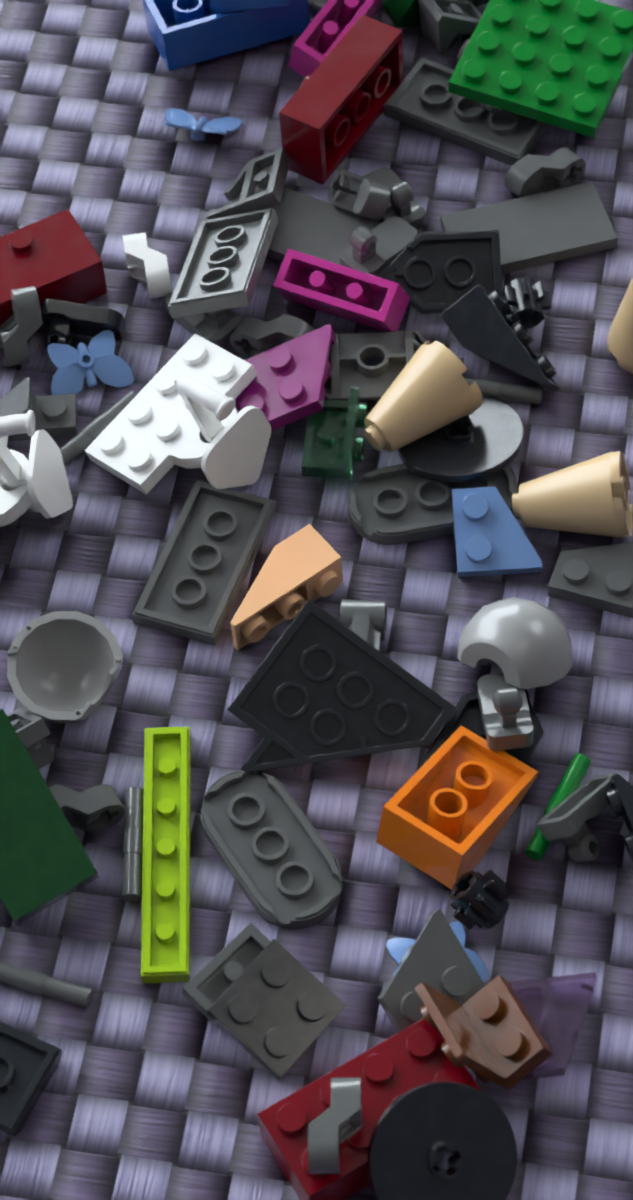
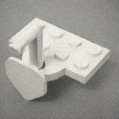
M194 334L88 446L85 452L92 462L146 495L174 465L187 469L202 468L210 485L216 489L252 485L257 482L261 474L271 435V426L263 411L255 406H247L238 412L235 406V399L252 382L257 373L252 364L205 338Z
M29 410L26 414L1 416L0 527L14 522L28 509L41 513L46 519L54 518L70 510L73 506V500L61 451L46 430L35 431L34 411ZM27 433L28 436L32 437L29 461L24 454L7 448L8 436Z

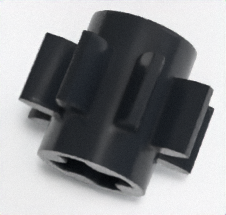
M520 277L512 280L504 287L506 296L503 297L510 306L506 314L513 324L519 321L526 329L535 327L545 319L543 310L552 308L549 291H544L541 281L535 282L532 278Z
M491 870L487 871L484 876L480 872L476 873L475 871L465 873L457 880L450 892V898L454 901L451 903V907L455 909L452 916L468 930L475 924L480 928H492L502 920L509 908V902L505 899L509 895L504 890L506 883Z

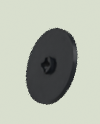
M483 396V404L476 411L397 449L405 466L422 477L441 482L478 480L502 470L517 457L524 442L523 424L518 414L510 406L497 399Z
M452 1081L425 1083L400 1095L388 1106L378 1120L372 1133L368 1150V1174L377 1200H506L514 1183L517 1169L516 1140L511 1124L502 1109L490 1097L478 1089ZM440 1147L448 1152H453V1155L447 1159L449 1168L446 1171L432 1165V1163L439 1159L437 1150Z

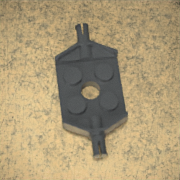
M411 330L335 334L336 342L331 344L328 358L331 368L329 379L324 385L326 392L324 406L329 412H333V402L380 399L419 347L426 342L420 332ZM371 357L379 358L383 361L377 366H367L363 363L365 359Z

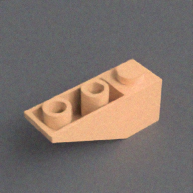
M308 524L274 546L230 622L233 645L237 651L249 643L260 641L269 630L284 620L295 618L308 600L313 602L321 596L326 597L343 583L342 557L311 524Z

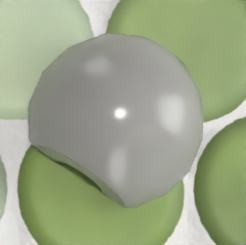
M517 597L499 600L483 606L463 628L458 643L457 658L462 662V665L476 668L480 659H490L502 669L505 682L520 689L548 686L564 678L573 666L571 638L561 619L554 611L543 604Z
M54 611L33 619L16 634L7 653V678L15 697L31 713L53 723H78L92 715L112 689L122 668L123 654L115 635L99 619L79 611Z

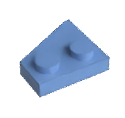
M496 487L452 489L458 577L542 572V560Z

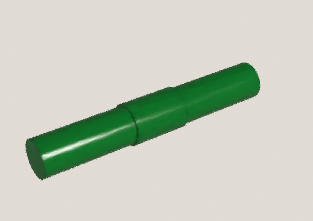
M580 753L574 755L557 790L553 793L543 813V817L580 786L591 764V760L587 756ZM538 826L525 850V854L533 860L541 861L552 840L546 841Z

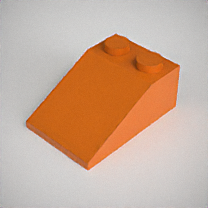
M461 725L383 806L376 843L452 890L457 880L465 873L472 871L480 862L536 780L538 771L503 750H491L485 739Z

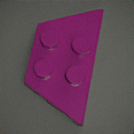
M331 324L245 359L244 361L253 365L257 376L235 399V406L238 412L247 406L259 408L265 414L271 426V431L323 410L326 395L324 385L329 379L331 368L328 358L331 344L336 342V336Z

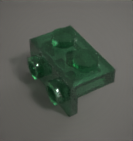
M350 387L349 401L324 400L323 410L308 416L301 465L302 476L353 479L355 462H362L364 453V437L358 436L359 428H366L364 419L368 414L367 403H360L359 387Z

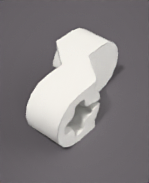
M146 233L123 236L129 276L148 285L150 299L166 297L172 292L167 256L148 248Z

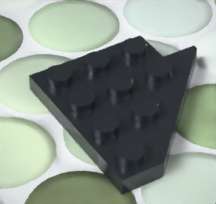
M308 600L227 710L264 737L241 767L246 772H257L429 746L456 707L315 603Z

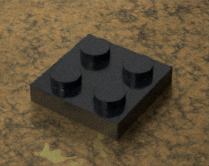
M273 939L210 1007L207 1014L279 1080L346 1005L283 946Z

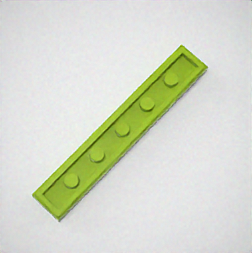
M190 726L144 728L142 983L189 982Z

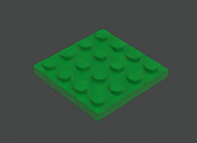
M490 0L448 82V92L595 138L633 56V12L596 0Z

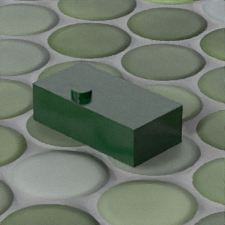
M2 708L0 710V898L11 918L18 925L99 878V875Z

